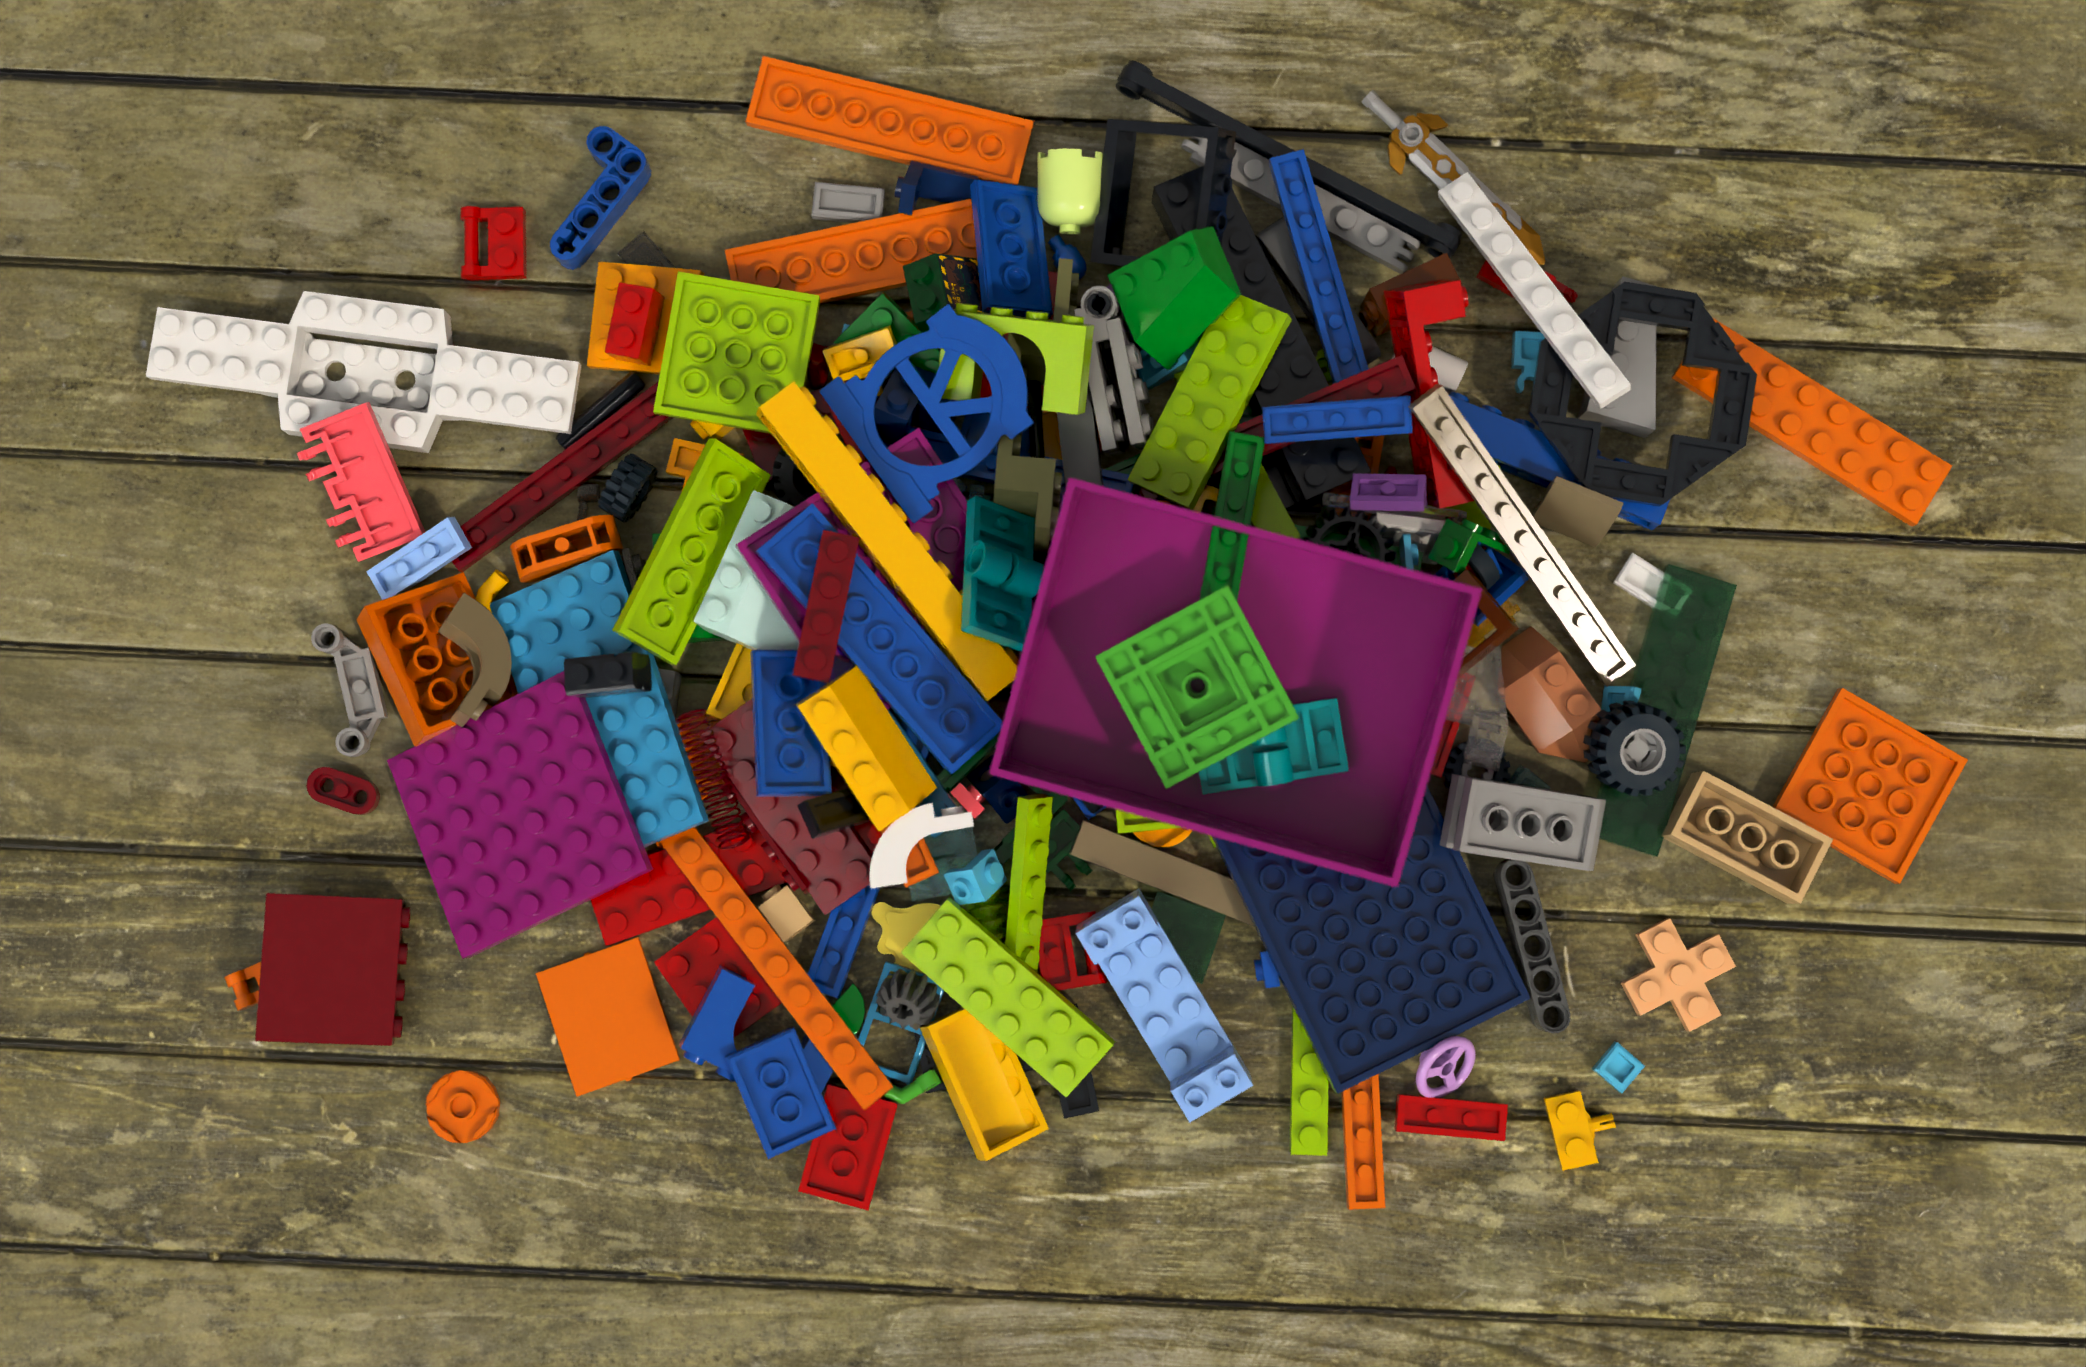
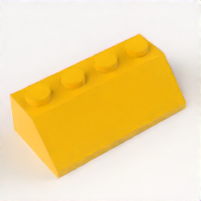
M857 666L852 667L830 681L829 684L827 683L795 704L878 831L910 812L937 788L872 685Z

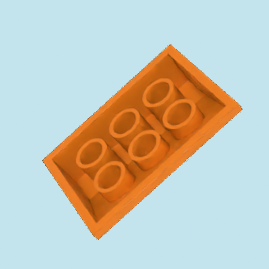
M464 572L366 605L356 619L409 736L416 747L457 725L450 719L468 693L473 682V666L467 653L459 645L438 632L464 593L476 600ZM511 674L505 692L495 705L518 694ZM487 704L484 711L491 708L492 706Z

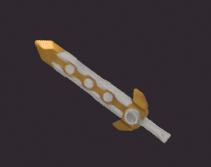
M1374 90L1367 94L1361 103L1367 108L1369 107L1393 130L1387 145L1390 167L1399 175H1402L1405 160L1408 157V160L1439 189H1442L1468 172L1539 265L1545 263L1540 235L1508 204L1503 203L1468 169V166L1434 134L1429 133L1447 128L1448 124L1439 115L1417 113L1416 116L1410 115L1402 120L1379 98V95Z

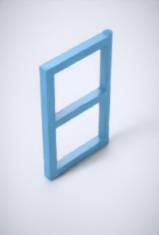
M889 961L885 962L858 1039L863 1047L873 1018L889 1024V1016H883L879 1014L880 1011L876 1010L878 1007L876 1003L877 994L883 980L890 971L896 973L900 968L909 973L912 969ZM915 971L916 975L918 976L926 975L918 971ZM927 976V982H928V983H934V984H936L934 981H932V980ZM937 985L936 992L940 995V1004L944 990ZM936 1010V1012H935V1014H934V1017H933V1019H932L931 1021H934L935 1016H936V1013H937V1010ZM891 1023V1025L901 1028V1025L899 1023ZM909 1025L904 1029L920 1034L921 1037L908 1074L877 1064L887 1077L905 1082L907 1085L913 1082L926 1044L920 1028L915 1030Z

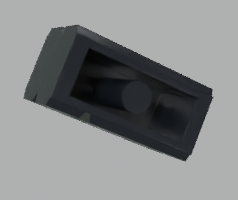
M624 652L569 658L564 661L565 692L567 696L592 698L650 692L652 688L650 657L646 654Z

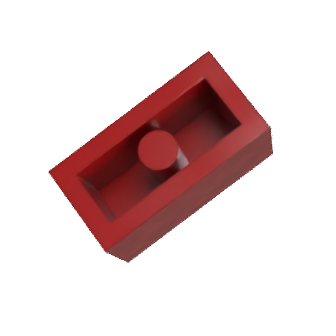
M619 282L605 353L616 360L651 366L665 297L653 288Z

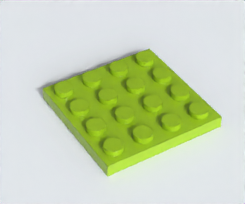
M678 271L653 412L669 417L770 433L756 415V412L761 405L793 381L799 388L805 387L820 295Z

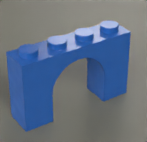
M720 965L679 1042L680 1048L685 1050L683 1054L685 1058L699 1065H703L704 1061H707L718 1067L715 1071L716 1073L734 1082V1076L725 1056L737 1051L734 1044V1027L755 987L753 981ZM805 1034L801 1045L822 1093L833 1069Z

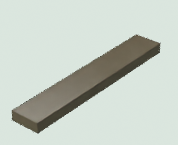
M1086 821L1081 822L1069 853L1070 855L1254 926L1231 878Z

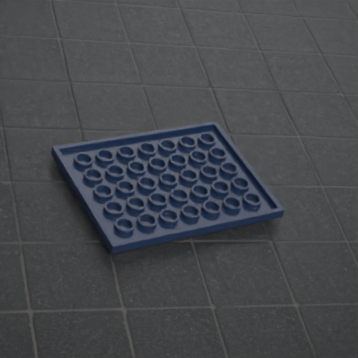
M1427 785L1398 887L1212 836L1336 1094L1432 1048L1448 1037L1456 1036L1531 999L1460 852L1453 850V848L1440 846L1444 819Z

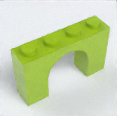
M956 303L954 311L957 315L978 320L997 331L1001 336L1007 333L1021 334L1038 346L1046 367L1042 411L1075 415L1085 413L1094 325L1084 324V317L1062 315V321L1048 320L1049 313L1027 311L1026 317L1013 316V309L991 307V313L977 312L978 305ZM940 349L939 366L945 355L944 349ZM965 354L960 355L942 399L960 401L981 397L983 370L972 358Z

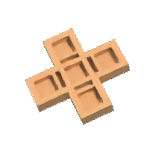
M1666 918L1635 934L1652 966L1621 982L1637 1015L1641 1016L1670 1001L1683 1027L1688 1032L1721 1016L1705 982L1736 967L1719 934H1714L1686 949L1670 918Z

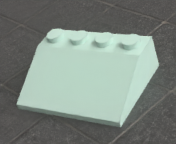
M753 490L693 622L709 633L733 643H738L750 650H798V640L735 547L736 544L794 508L793 506Z

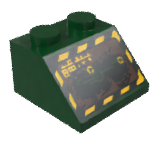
M935 253L903 266L914 322L922 333L930 329L926 323L927 320L948 304L953 309H956V303L978 305L977 312H982L977 258Z

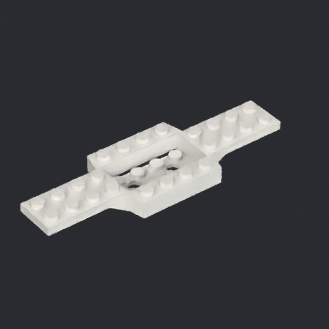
M303 291L289 324L157 307L146 377L152 380L252 392L278 398L281 430L288 435L301 437L303 436L300 428L370 402L389 448L429 453L442 421L466 420L571 434L581 364L576 361L453 346L451 317L444 309ZM311 333L437 349V354L315 339ZM335 362L343 363L346 368L345 376L339 381H331L327 377L328 367ZM404 371L412 372L415 376V384L409 390H400L396 385L398 375Z

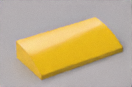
M962 1007L929 1022L928 1025L919 1027L977 1160L988 1161L1049 1129L1016 1053L966 1009Z

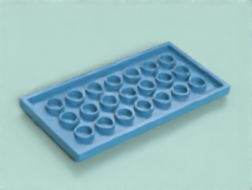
M611 550L490 603L492 614L502 626L510 645L511 673L518 694L563 672L565 659L624 652H637L649 655L652 680L650 692L585 698L643 845L646 847L706 823L709 819L693 771L691 770L685 747H683L684 744L678 731L677 723H675V717L654 655L612 631L632 592V588L619 551Z

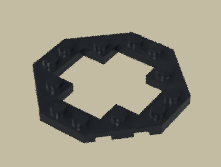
M1623 282L1602 299L1578 314L1607 354L1611 355L1613 353L1618 320L1686 330L1687 338L1682 366L1718 371L1707 439L1673 434L1670 438L1666 469L1596 458L1602 423L1566 417L1573 374L1546 338L1539 343L1528 414L1581 486L1616 500L1660 507L1746 446L1757 374L1734 348L1735 344L1718 322L1716 323L1705 309V304L1697 293Z

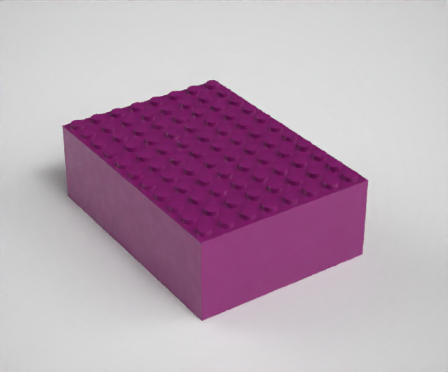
M1069 478L989 774L1398 887L1482 589ZM1212 526L1249 535L1237 603L1292 704L1337 697L1349 771L1296 779L1292 782L1272 786H1253L1204 795L1202 794L1199 772L1167 789L1163 784L1095 656L1199 601ZM1194 679L1190 683L1192 690L1195 692H1200L1205 688V684L1201 679Z

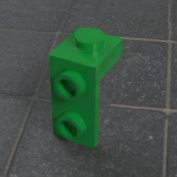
M1463 518L1461 524L1446 519L1428 558L1461 574L1464 572L1478 542L1507 554L1510 551L1504 543L1500 542L1501 538L1495 531Z

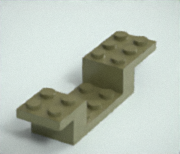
M1059 258L1054 321H1062V315L1075 316L1074 309H1076L1079 273H1072L1073 259ZM1009 333L1008 343L1020 359L1026 381L1036 380L1040 382V385H1044L1046 367L1038 346L1021 334ZM1023 432L1012 440L1007 435H1003L998 442L994 503L1036 518L1034 552L1048 553L1049 541L1053 539L1058 521L1062 473L1055 472L1056 459L1020 456Z

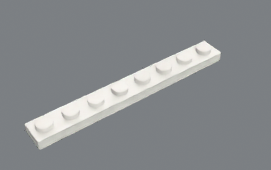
M1466 172L1438 191L1439 199L1597 407L1602 409L1630 391V382L1470 174Z

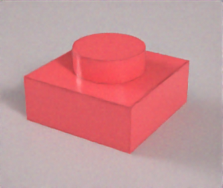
M959 783L950 792L967 812H972V817L975 820L986 811L981 805L986 799L972 784L965 788Z

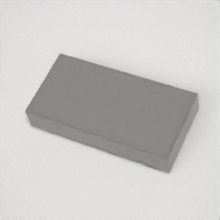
M815 182L811 217L816 220L847 223L883 217L885 189Z

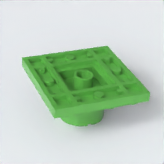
M1228 585L1095 656L1166 789L1299 719L1297 712ZM1201 679L1205 684V688L1200 692H1195L1190 686L1191 681Z

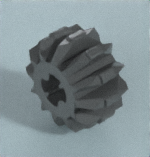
M899 968L896 973H889L881 984L876 1001L880 1006L879 1014L889 1016V1024L896 1022L901 1025L902 1029L909 1025L913 1029L918 1030L921 1025H928L939 1006L940 995L936 992L937 985L928 983L927 975H916L914 969L906 973Z

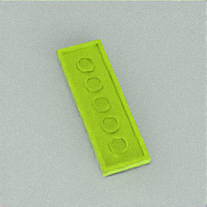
M1240 295L1214 324H1210L1205 329L1127 479L1131 484L1193 511L1227 446L1229 431L1234 432L1292 320L1289 314Z
M709 438L612 631L668 664L677 665L697 625L693 622L750 496L753 490L762 493L771 475L718 439Z
M951 897L943 903L901 952L1065 1097L1075 1089L1115 1043V1040Z

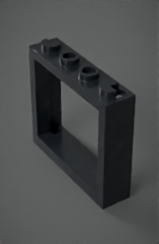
M1108 119L1101 169L1099 213L1095 218L1090 262L1125 266L1140 258L1122 255L1137 133L1208 139L1196 229L1214 227L1219 242L1222 245L1223 232L1227 226V199L1232 189V161L1237 151L1234 149L1236 132L1219 127Z

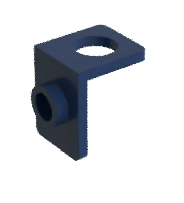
M991 755L968 774L967 778L985 797L1003 822L1008 824L1016 818L1018 797L1028 796V794L1019 782L994 775L989 780L980 781L983 773L991 769L994 755Z

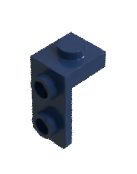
M911 160L905 177L899 176L894 196L900 198L898 212L912 216L919 197L943 203L971 199L970 184L974 179L979 180V178L974 175Z

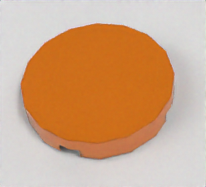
M458 1070L444 1075L433 1084L427 1095L426 1111L428 1123L439 1137L452 1143H468L482 1138L493 1128L499 1117L500 1099L496 1087L486 1076L476 1071Z

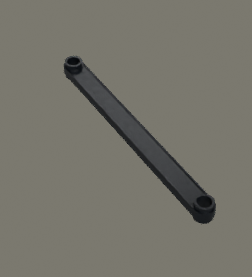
M1130 60L1117 78L1116 88L1123 95L1134 100H1139L1142 97L1195 126L1219 127L1235 131V142L1268 160L1272 157L1295 152V150L1153 77V72L1142 63ZM1306 157L1315 185L1419 240L1421 244L1425 245V251L1434 258L1445 253L1451 258L1457 251L1461 243L1462 233L1454 226L1444 222H1438L1436 225Z

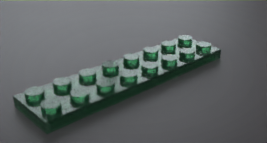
M1671 564L1666 565L1664 568V576L1660 581L1655 598L1656 604L1650 615L1630 686L1641 688L1639 702L1661 709L1668 713L1667 716L1674 718L1678 723L1675 728L1681 730L1684 735V739L1680 740L1679 743L1686 746V754H1680L1679 757L1680 760L1684 761L1682 769L1676 767L1673 773L1677 777L1673 782L1669 780L1664 782L1667 788L1662 791L1652 788L1653 795L1644 796L1638 793V797L1630 796L1601 782L1597 798L1606 799L1599 840L1653 857H1658L1663 841L1662 834L1668 824L1737 586Z

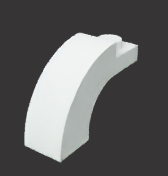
M930 803L916 807L894 821L883 833L874 850L870 866V889L907 883L906 863L910 851L915 844L922 838L934 833L974 827L972 812L964 813L963 806L941 809L942 816L935 817L933 804Z

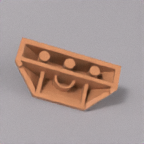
M1530 626L1501 647L1496 696L1537 753L1586 763L1589 760L1584 758L1583 750L1589 749V745L1583 743L1584 736L1591 735L1592 729L1587 727L1591 721L1595 723L1599 721V717L1596 714L1601 711V708L1561 652Z

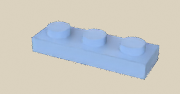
M447 517L366 572L380 597L384 600L406 592L471 549L472 546L456 518Z

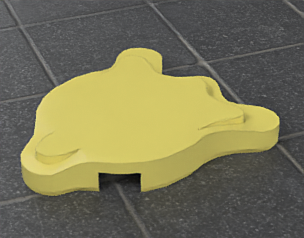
M885 902L876 903L871 913L875 921L883 929L877 945L878 951L881 954L894 955V964L923 973L901 952L941 906L934 903H921L901 909L890 906Z

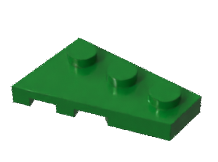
M883 292L833 343L838 344L887 326H891L897 344L922 332L915 325V322ZM940 348L915 353L909 357V360L914 366L936 374L939 368Z

